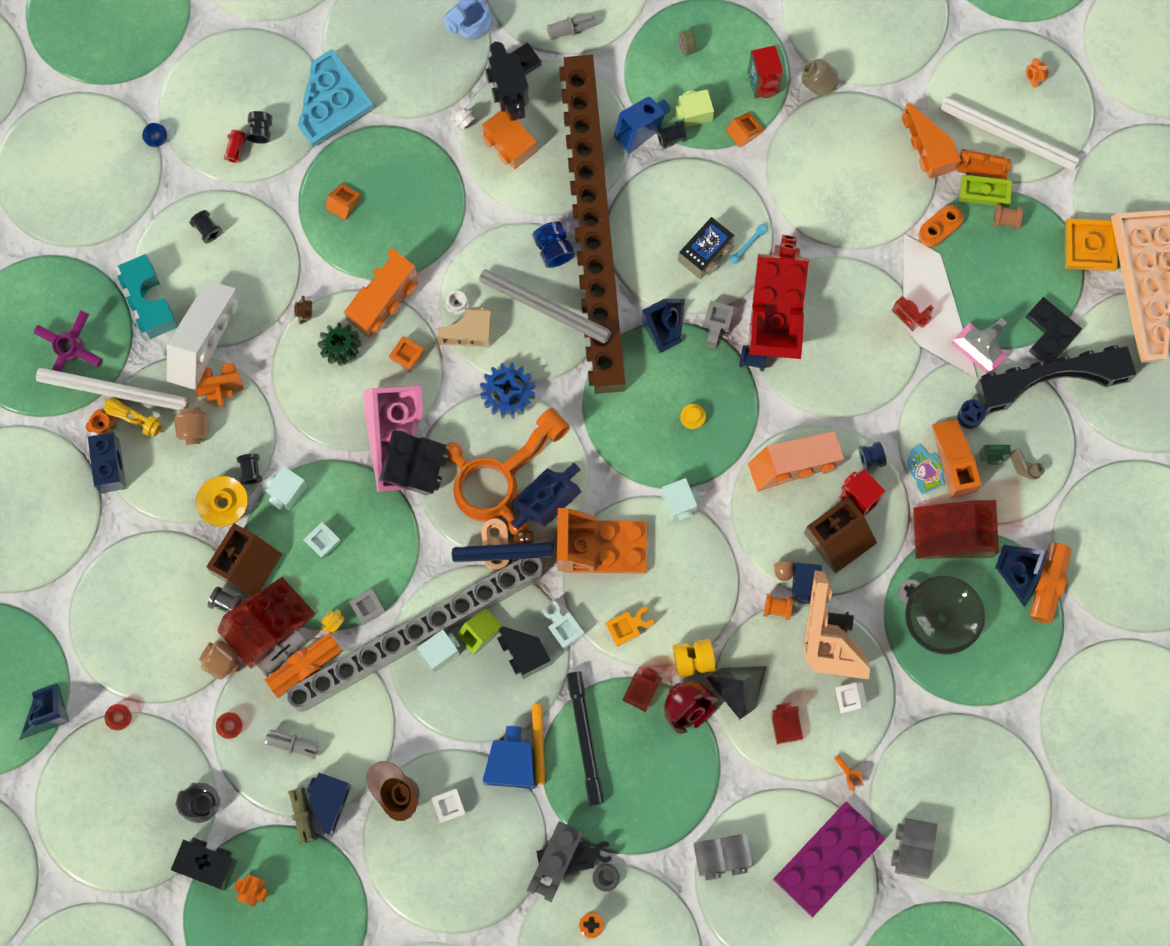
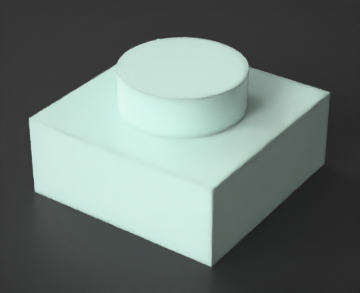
M321 522L304 539V542L320 558L324 559L341 540Z

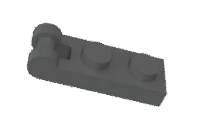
M560 821L558 822L527 888L528 892L532 894L536 892L545 896V900L553 901L582 838V831ZM543 875L553 879L550 886L540 882Z

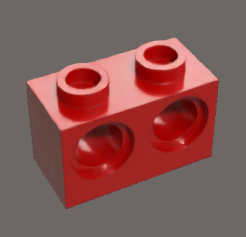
M863 469L859 474L854 471L844 480L845 484L841 487L843 491L839 498L842 501L849 496L865 517L880 503L886 491Z

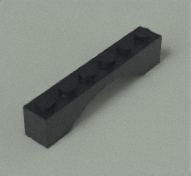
M1112 345L1098 353L1090 350L1079 354V357L1071 359L1069 356H1063L1055 359L1053 363L1045 364V361H1040L1026 369L1013 367L1006 370V373L996 375L995 372L984 374L975 385L979 401L984 405L986 414L1007 410L1024 391L1038 383L1051 379L1080 378L1095 382L1104 387L1128 383L1136 376L1128 346L1119 348L1118 345Z

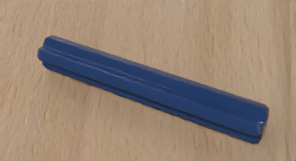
M553 542L454 547L452 548L451 556L452 561L455 563L548 558L554 556L555 546Z

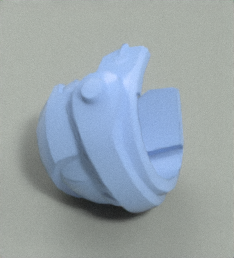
M460 0L444 16L446 29L452 33L459 34L464 39L476 40L483 37L492 25V14L486 6L487 0Z

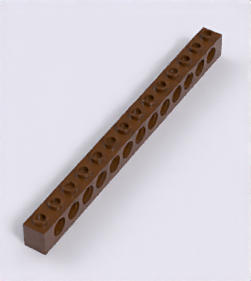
M593 55L564 57V66L559 67L560 81H565L566 89H561L562 104H567L568 112H563L564 125L570 128V134L566 135L567 150L572 149V157L568 158L569 173L574 172V181H570L571 196H576L577 204H572L573 219H578L579 227L574 228L575 242H580L581 251H577L578 266H583V275H579L580 290H585L586 297L581 299L582 314L587 313L589 320L609 329L611 332L609 343L605 345L598 344L596 339L584 334V338L590 339V346L586 347L587 362H592V371H588L589 386H594L595 394L624 392L625 374ZM576 81L584 83L579 87L573 85ZM583 104L586 107L584 109H577L574 106ZM579 127L588 128L586 132H579L576 129ZM586 149L589 150L591 153L588 155H581L579 151ZM589 172L593 176L591 178L586 179L583 178L581 174ZM591 195L595 198V200L592 202H587L583 200V198L585 196ZM595 219L597 223L595 225H588L585 221ZM591 242H597L600 246L596 249H591L587 245ZM597 265L600 266L602 270L598 273H594L590 271V268L592 266ZM601 289L605 294L596 297L592 294V291ZM604 313L607 318L599 321L594 318V315ZM602 361H608L612 366L609 369H602L598 364Z

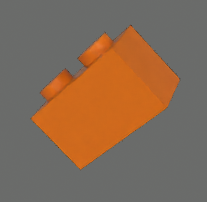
M500 110L482 124L483 140L489 147H495L499 152V158L504 164H510L516 169L537 152L536 140L517 120L511 121L506 111L501 112Z

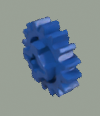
M501 363L500 370L497 371L496 368L492 367V375L484 374V379L487 383H480V388L484 390V392L480 393L481 399H487L484 402L485 408L492 406V415L499 411L501 412V418L504 419L506 413H510L513 419L517 411L522 415L524 414V406L531 408L532 404L529 399H535V392L530 390L535 389V383L529 382L531 380L530 373L523 375L524 367L521 366L518 370H515L514 363H511L509 368H505L504 363ZM515 378L519 379L523 383L524 387H522V385H518L515 381ZM507 387H510L512 389L511 391H509V394H504V391H506ZM491 394L499 398L500 404L492 398Z

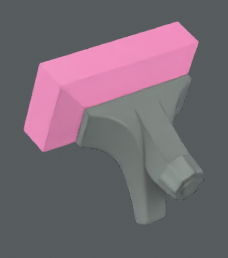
M1002 317L995 324L982 331H979L969 322L952 341V344L986 374L994 372L1008 356L997 345L998 339L1008 322Z

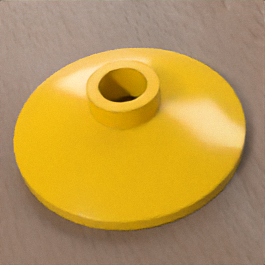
M217 476L209 479L200 487L196 496V508L200 517L206 523L216 527H226L236 523L245 514L248 506V496L245 488L239 481L228 476ZM227 500L228 504L226 507H219L220 501Z

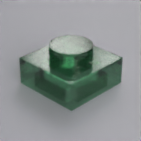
M984 445L980 450V461H988L989 465L1003 464V461H1006L1011 455L1010 445Z

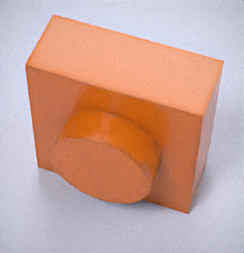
M402 336L390 353L389 359L411 372L425 351L421 346Z

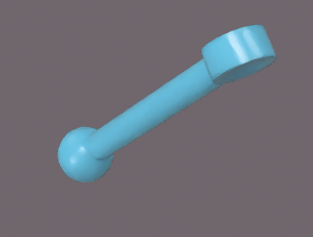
M759 225L756 230L757 232L736 254L730 256L729 260L732 264H737L739 257L760 235L766 233L767 228L765 225Z

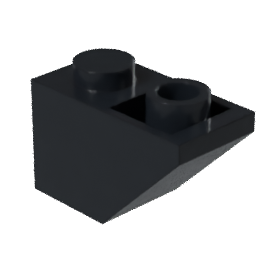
M504 626L499 628L501 636L497 637V640L504 652L509 650L513 658L509 663L515 675L520 673L522 678L525 679L551 665V660L539 637Z

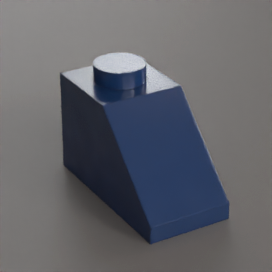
M318 773L317 778L313 777L311 779L307 792L311 793L309 799L324 833L333 837L352 786L345 781Z

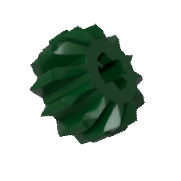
M338 322L336 329L328 325L329 333L321 332L320 337L322 341L318 342V347L322 349L320 352L322 358L328 357L327 361L329 364H333L337 360L339 366L343 365V360L345 359L348 363H352L351 355L359 356L360 353L357 348L362 346L361 340L357 339L359 333L352 331V327L349 324L342 328L341 323ZM340 341L344 345L339 347L336 343Z

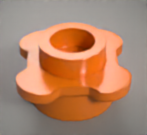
M1034 58L1032 64L1026 67L1027 78L1031 81V85L1034 88L1039 86V82L1046 81L1049 75L1047 65L1044 62H1040L1038 58Z
M96 410L90 417L89 422L86 423V430L98 435L108 433L111 427L116 425V419L113 416L108 417L102 410Z

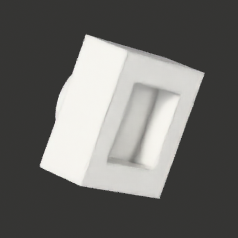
M854 682L836 688L841 714L868 708L863 682Z
M457 789L431 798L440 824L466 815Z

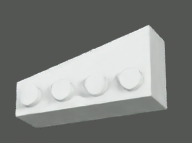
M210 280L206 281L167 343L168 382L196 390L213 352L228 325L231 315L235 314L238 308L236 288Z

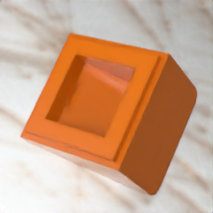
M748 112L734 118L727 127L726 132L739 147H743L762 134L764 129Z
M341 183L328 195L325 208L346 220L362 198V195Z

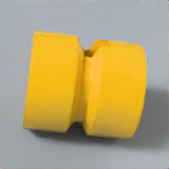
M709 638L695 640L693 645H690L688 642L673 644V655L678 678L693 676L695 671H698L700 674L716 671L713 649Z

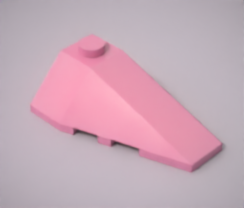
M421 385L363 389L365 419L377 492L404 490V488L380 481L379 478L392 431L397 430L417 437L416 431L423 413Z

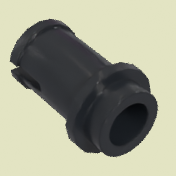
M828 612L827 624L840 626L847 633V630L852 631L854 615H849V612H846V614Z

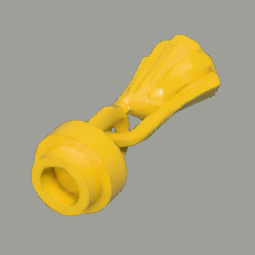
M111 397L103 404L106 415L121 418L131 424H138L143 428V434L149 437L152 435L156 437L162 429V423L159 422V418L153 415L146 418L139 412L126 406L119 398ZM130 413L133 414V415H135V416H134V420L131 419V418H129V417H127V416H128Z

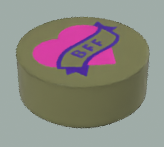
M689 29L680 31L679 43L682 53L685 56L694 54L696 43L692 31Z

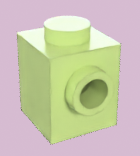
M708 89L698 92L691 90L679 96L678 106H675L677 120H682L684 128L713 122L714 110Z

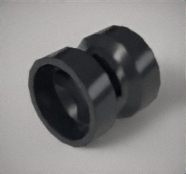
M263 111L248 113L247 122L249 128L246 130V139L257 144L269 143L271 137L269 127L272 126L273 116Z

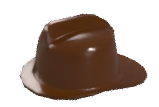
M379 761L373 764L368 770L366 777L367 787L372 796L390 818L396 821H405L411 818L419 804L420 790L417 783L412 778L406 776L394 763Z

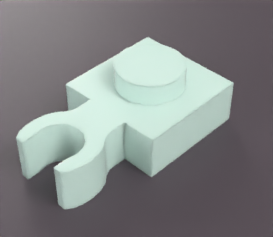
M552 601L556 611L553 614H548L543 608L542 613L544 617L553 622L548 627V630L564 650L585 635V633L570 612L562 616L559 605Z

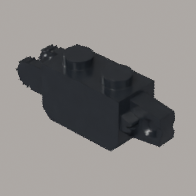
M495 41L490 46L489 68L485 69L488 84L492 83L494 87L491 88L494 103H499L501 112L506 111L511 121L525 118L524 107L529 102V86L519 56L514 53L507 54L503 43Z

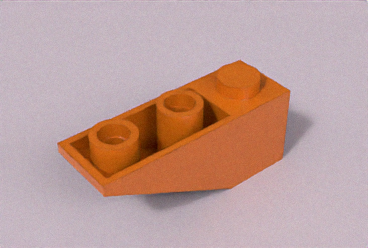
M907 103L902 114V122L904 127L910 130L912 135L910 137L911 144L914 150H918L922 171L927 173L929 179L956 171L961 159L952 138L911 103Z
M958 420L932 424L951 498L976 493L982 484L974 457Z

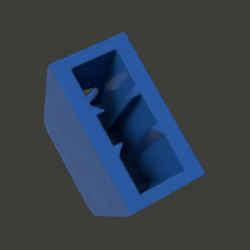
M646 97L620 112L614 138L629 154L655 135L657 128H661L664 116L671 111L668 102L662 99L656 103L651 97Z
M506 726L505 741L493 740L483 776L484 785L534 789L531 743L521 742L522 727Z

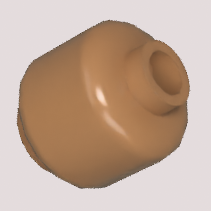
M200 407L180 409V413L174 417L176 437L179 440H185L186 445L201 444V438H206L209 435L207 413L200 410Z
M217 640L214 643L209 642L199 658L202 662V670L217 679H223L227 674L233 676L240 664L236 660L238 651L221 640Z

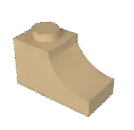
M473 307L471 310L465 309V315L458 322L450 326L438 327L437 337L439 345L490 348L491 311H486L483 307Z

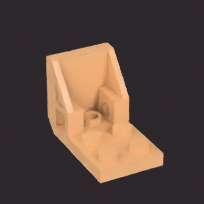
M815 571L804 641L806 661L818 673L869 679L870 666L866 654L840 626L827 624L828 612L825 602L831 601V581L827 580L825 572Z

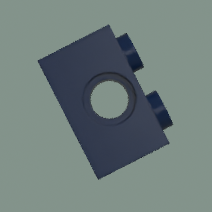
M114 432L88 436L94 487L100 493L126 489L119 438Z

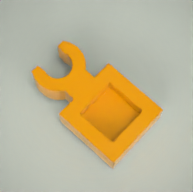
M647 607L640 608L634 617H631L629 611L605 622V626L616 647L639 637L638 628L647 629L654 625L653 619L648 622H644L641 619V616L648 612Z

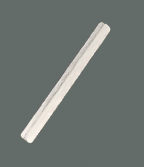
M946 97L941 106L942 111L1065 168L1074 170L1079 163L1080 158L950 97Z
M39 368L36 373V381L176 410L186 409L188 404L187 397L44 368Z

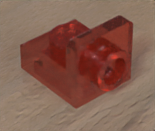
M902 296L895 302L891 311L913 332L919 326L924 328L933 319L931 314L934 307L929 305L922 313H919L916 304Z
M639 667L622 701L646 712L663 678L658 676V672L652 668Z
M791 703L776 705V710H772L770 713L776 745L803 740L798 706L792 707Z

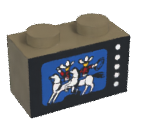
M710 217L681 249L678 255V262L701 280L705 274L711 275L718 266L717 261L722 256L727 257L734 248V234L713 217Z

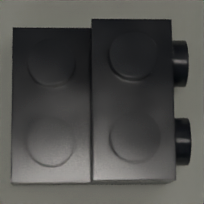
M397 430L392 431L379 480L423 495L433 494L434 491H438L442 482V477L438 476L440 466L443 467L448 459V452L445 451L446 445L425 437L418 438Z

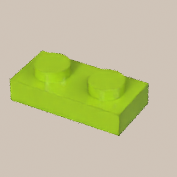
M962 175L959 202L1009 207L1012 180Z

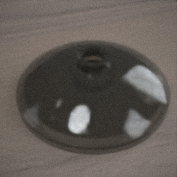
M936 576L920 583L910 594L905 608V621L911 636L920 646L936 654L950 655L966 650L978 639L983 630L985 612L979 595L968 583L951 576ZM939 614L944 615L946 622H939L937 616Z

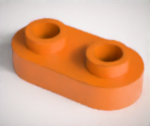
M955 206L943 207L921 226L918 233L919 241L930 248L941 244L960 228L963 222L961 210ZM951 214L955 217V219L949 220L947 218V215ZM928 230H935L936 235L929 234Z

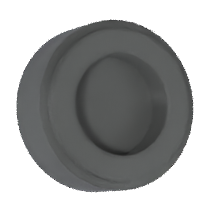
M610 864L598 866L593 873L595 887L603 892L614 890L620 880L618 870Z

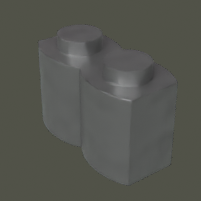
M904 818L902 824H897L895 839L899 840L898 850H893L891 866H895V873L922 879L930 877L937 824L910 818Z
M747 833L693 843L699 877L705 876L706 881L722 878L721 873L732 871V876L748 873L747 868L753 866Z

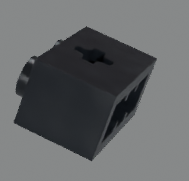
M192 837L191 842L183 839L171 871L225 891L237 863L236 859L231 858L233 852L217 847L216 851L207 849V842ZM201 858H207L211 862L210 867L204 866L203 868V865L199 863Z

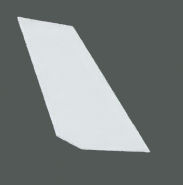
M903 233V326L919 346L977 378L973 361L952 344V341L963 330L941 254Z

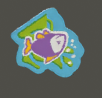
M916 445L910 452L907 464L912 477L917 481L920 493L924 494L945 485L942 478L944 470L937 454L929 455L924 447Z

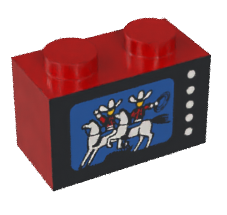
M776 45L751 50L748 75L755 98H770L779 93L783 69Z

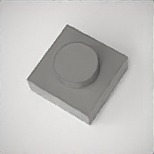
M372 588L349 601L362 625L385 613Z

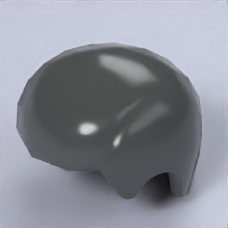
M191 783L188 788L178 792L175 805L178 813L189 822L204 823L218 812L220 797L217 790L207 783Z

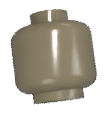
M824 59L810 61L803 67L802 83L815 95H828L836 89L838 85V72Z

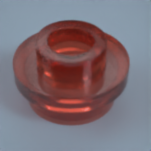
M114 704L106 710L104 719L110 729L120 731L129 726L132 715L129 708L125 705ZM122 713L123 719L120 722H115V715Z
M232 712L222 714L216 721L217 733L225 739L236 738L243 729L241 718ZM232 721L234 728L227 731L225 725L227 722Z

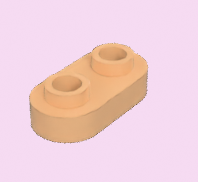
M500 519L486 521L482 526V544H509L506 524ZM498 530L500 534L498 537H492L490 532ZM501 560L498 563L485 561L486 566L492 571H499L510 563V560Z

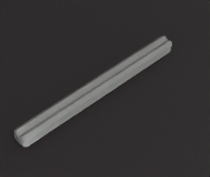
M487 269L483 270L479 277L483 284L602 343H606L611 336L609 329Z

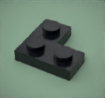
M1044 297L1025 317L1044 333L1029 352L1038 360L1045 361V364L1053 363L1082 330L1079 325Z

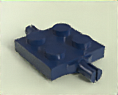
M572 463L563 473L554 472L549 468L545 469L511 502L514 508L521 512L510 522L512 526L519 530L526 521L534 520L545 527L558 515V508H565L581 493L578 485L570 481L581 471L580 468Z

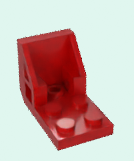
M766 254L757 255L749 328V355L801 359L804 325L803 307L809 258Z

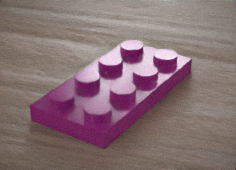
M846 801L772 880L813 918L886 838Z

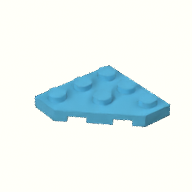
M333 49L312 61L309 82L303 99V109L299 117V130L313 148L374 109L371 100Z

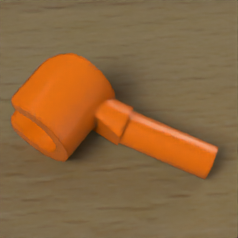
M837 755L834 759L846 775L849 790L855 791L853 781H859L863 786L862 774L857 770H851L841 756Z

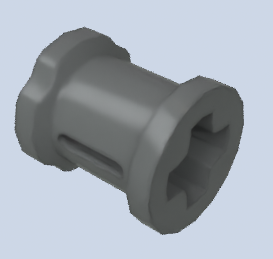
M217 586L209 598L208 608H217L228 613L229 617H234L239 609L242 597L228 594L222 591L221 587Z

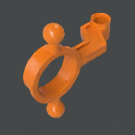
M549 408L541 414L536 421L538 427L532 432L525 446L504 463L492 458H478L468 463L462 456L463 449L458 443L450 442L446 444L445 451L448 452L447 461L456 463L461 469L455 479L453 493L455 502L463 514L481 522L504 517L509 523L508 529L513 536L519 530H529L528 521L519 530L515 529L510 523L516 518V515L511 511L513 508L511 502L518 495V486L514 474L541 453L549 439L557 442L570 430V425L554 408ZM490 468L497 470L507 480L508 491L505 498L492 508H477L468 503L463 496V484L466 478L478 469Z

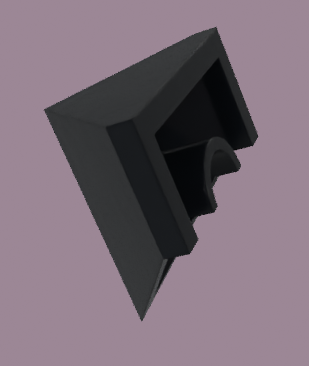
M766 666L721 668L706 679L736 716L742 719L756 707Z

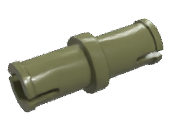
M305 787L288 791L294 813L291 817L292 821L296 822L300 844L317 840L311 816L314 815L313 811L309 810Z

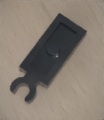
M589 841L580 842L565 874L594 869L593 860H598L602 863L610 862L612 860L611 856L602 857L600 855V849L608 847L609 842H600L595 848L590 847ZM546 849L536 851L538 864Z

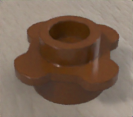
M301 296V300L295 302L294 316L298 317L299 324H302L303 320H311L312 301L305 300V296Z

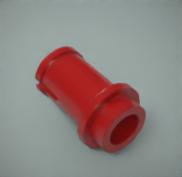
M231 130V133L227 135L229 141L224 160L232 163L240 162L243 143L247 141L244 132Z

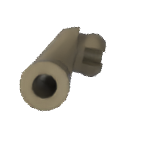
M1016 449L1009 453L1015 470L1019 475L1036 480L1044 474V466L1041 463L1033 464L1026 462L1021 449Z

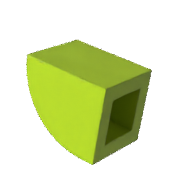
M485 608L465 622L456 637L474 655L485 647L499 633V628L503 626Z

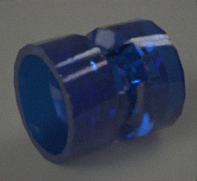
M560 221L547 223L532 233L536 246L542 250L540 256L546 268L561 266L574 258L575 252L570 241L565 240L567 238L566 231Z

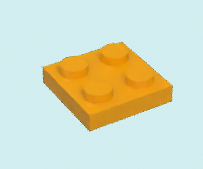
M1067 218L1065 221V269L1115 272L1118 268V259L1112 221Z

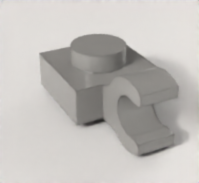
M710 300L703 327L710 328L706 347L716 349L720 331L728 333L734 306Z

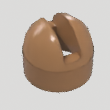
M795 562L774 563V572L778 579L787 581L793 577Z

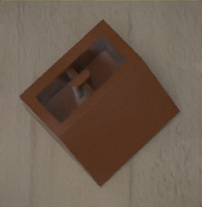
M849 496L809 524L804 531L806 537L835 574L877 544L864 515Z
M233 523L206 568L214 576L256 599L283 554L255 534Z

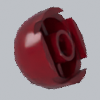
M699 682L677 683L670 688L665 700V717L677 733H687L686 728L694 724L696 729L712 716L716 710L713 704L714 702L718 703V699L705 685Z

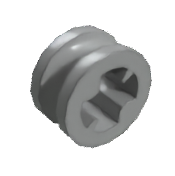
M916 580L903 582L898 590L899 599L907 605L917 603L923 595V587ZM914 587V593L917 594V597L915 598L914 595L911 599L906 597L907 592L904 588Z

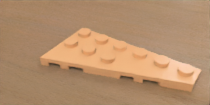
M1170 210L1118 213L1111 216L1139 360L1140 363L1163 361L1168 357L1170 329L1168 328V316L1170 314Z

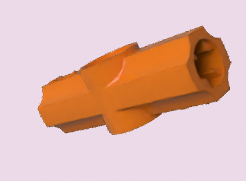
M1053 542L1048 544L1047 551L1049 553L1041 576L1034 588L1036 593L1029 618H1032L1034 621L1049 624L1053 622L1058 600L1065 589L1067 581L1065 573L1072 548L1065 544Z
M328 633L307 649L303 648L288 658L284 666L264 680L279 699L292 686L321 671V667L343 651L331 634Z

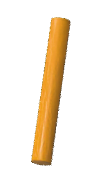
M532 704L534 784L544 785L543 705Z

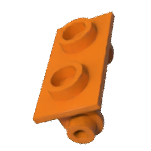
M961 149V162L957 172L1007 180L1012 161H1010L1011 158Z

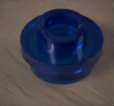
M159 123L148 124L142 132L144 142L150 147L163 145L168 136L165 127ZM153 134H159V137L155 139L151 138Z

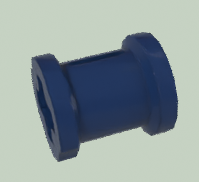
M743 345L739 367L743 368L744 365L756 367L764 372L767 356L749 355V348H747V345Z

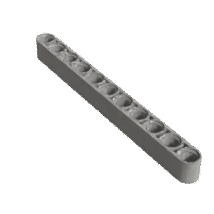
M539 558L519 559L297 683L287 693L288 703L299 712L307 711L416 650L417 647L441 630H444L446 633L471 619L485 608L489 609L532 585L543 575L541 560ZM533 563L537 565V572L527 574L524 571L527 564ZM506 576H511L516 582L511 587H505L501 584L502 579ZM483 589H489L493 592V595L488 600H482L478 597L479 592ZM459 602L469 603L468 611L459 613L455 610ZM436 615H445L447 620L443 625L436 626L433 624V619ZM415 627H420L424 630L423 635L418 639L410 637V632ZM392 640L400 642V648L395 652L387 650V645ZM369 653L377 655V660L372 665L364 664V657ZM346 666L354 668V673L349 678H343L340 675L341 670ZM322 679L330 680V687L326 691H319L317 689V685ZM299 692H305L307 694L306 701L300 705L295 704V695Z

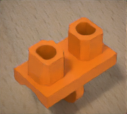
M234 363L223 364L221 366L222 375L214 377L212 369L206 367L196 388L198 397L207 396V401L217 400L220 407L225 405L224 398L233 397L232 391L244 390L243 381Z

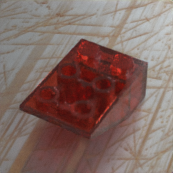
M969 500L913 507L915 559L994 558L999 552L996 500Z
M280 577L222 617L217 632L231 647L237 650L239 657L252 669L270 654L276 645L279 646L295 630L299 631L316 613L287 581Z

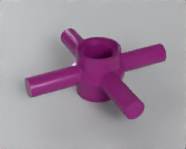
M80 310L70 332L59 335L40 325L36 326L34 334L51 342L53 351L58 355L51 370L62 372L67 360L78 357L96 367L102 365L103 358L84 349V342L79 338L90 315L89 313ZM68 341H70V342H71V348H70V350L67 352V351H66V344H67Z

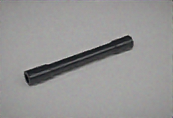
M571 672L566 674L574 709L586 778L585 785L589 806L603 804L605 801L601 779L598 775L582 672Z

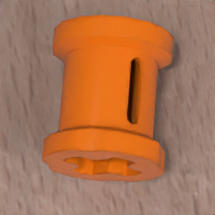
M767 593L763 616L777 615L790 620L793 597H788V599L777 598Z
M591 912L585 914L580 919L579 927L585 937L596 938L602 933L604 924L598 914ZM589 918H595V923L599 924V928H595L594 933H588V928L583 927L584 923L589 922Z

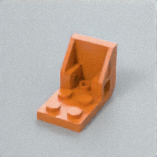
M558 508V571L566 573L646 574L647 521L595 520V516L570 508Z

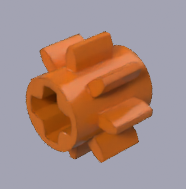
M249 874L246 875L245 880L238 878L233 889L239 892L237 900L254 907L258 900L265 902L269 890L263 888L266 881Z

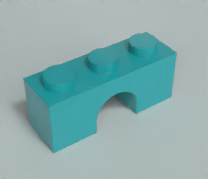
M141 255L118 265L121 274L117 275L122 289H128L130 296L126 297L131 310H136L139 318L135 320L140 332H146L149 338L152 339L178 327L177 322L165 297L157 301L145 300L147 291L160 284L147 255Z

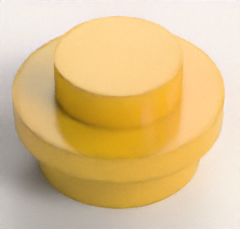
M697 404L686 405L680 413L681 423L688 429L700 428L706 419L704 409Z
M336 609L334 612L329 610L321 620V623H323L321 629L324 632L328 631L332 634L338 629L345 619L341 615V611L339 609Z

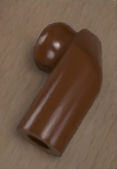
M524 529L519 530L512 537L510 544L533 543V532L524 531ZM512 559L510 561L515 562L519 559Z

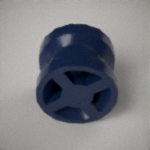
M967 400L959 409L957 420L963 428H977L985 418L986 409L978 400Z
M874 442L869 447L865 445L859 447L860 460L866 471H870L874 466L884 467L887 465L886 455L881 442Z

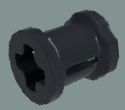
M676 121L675 125L664 129H656L657 138L663 150L673 143L679 141L682 143L687 142L686 133L681 121Z
M207 210L196 213L191 218L189 224L199 231L203 242L207 244L221 235L222 228L214 224Z
M244 454L236 458L237 463L240 464L241 478H239L241 484L249 485L262 481L258 468L259 454Z

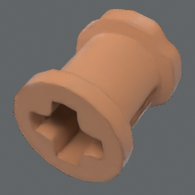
M996 205L993 227L1005 225L1019 230L1022 222V208L1008 209L1002 208L1001 205Z

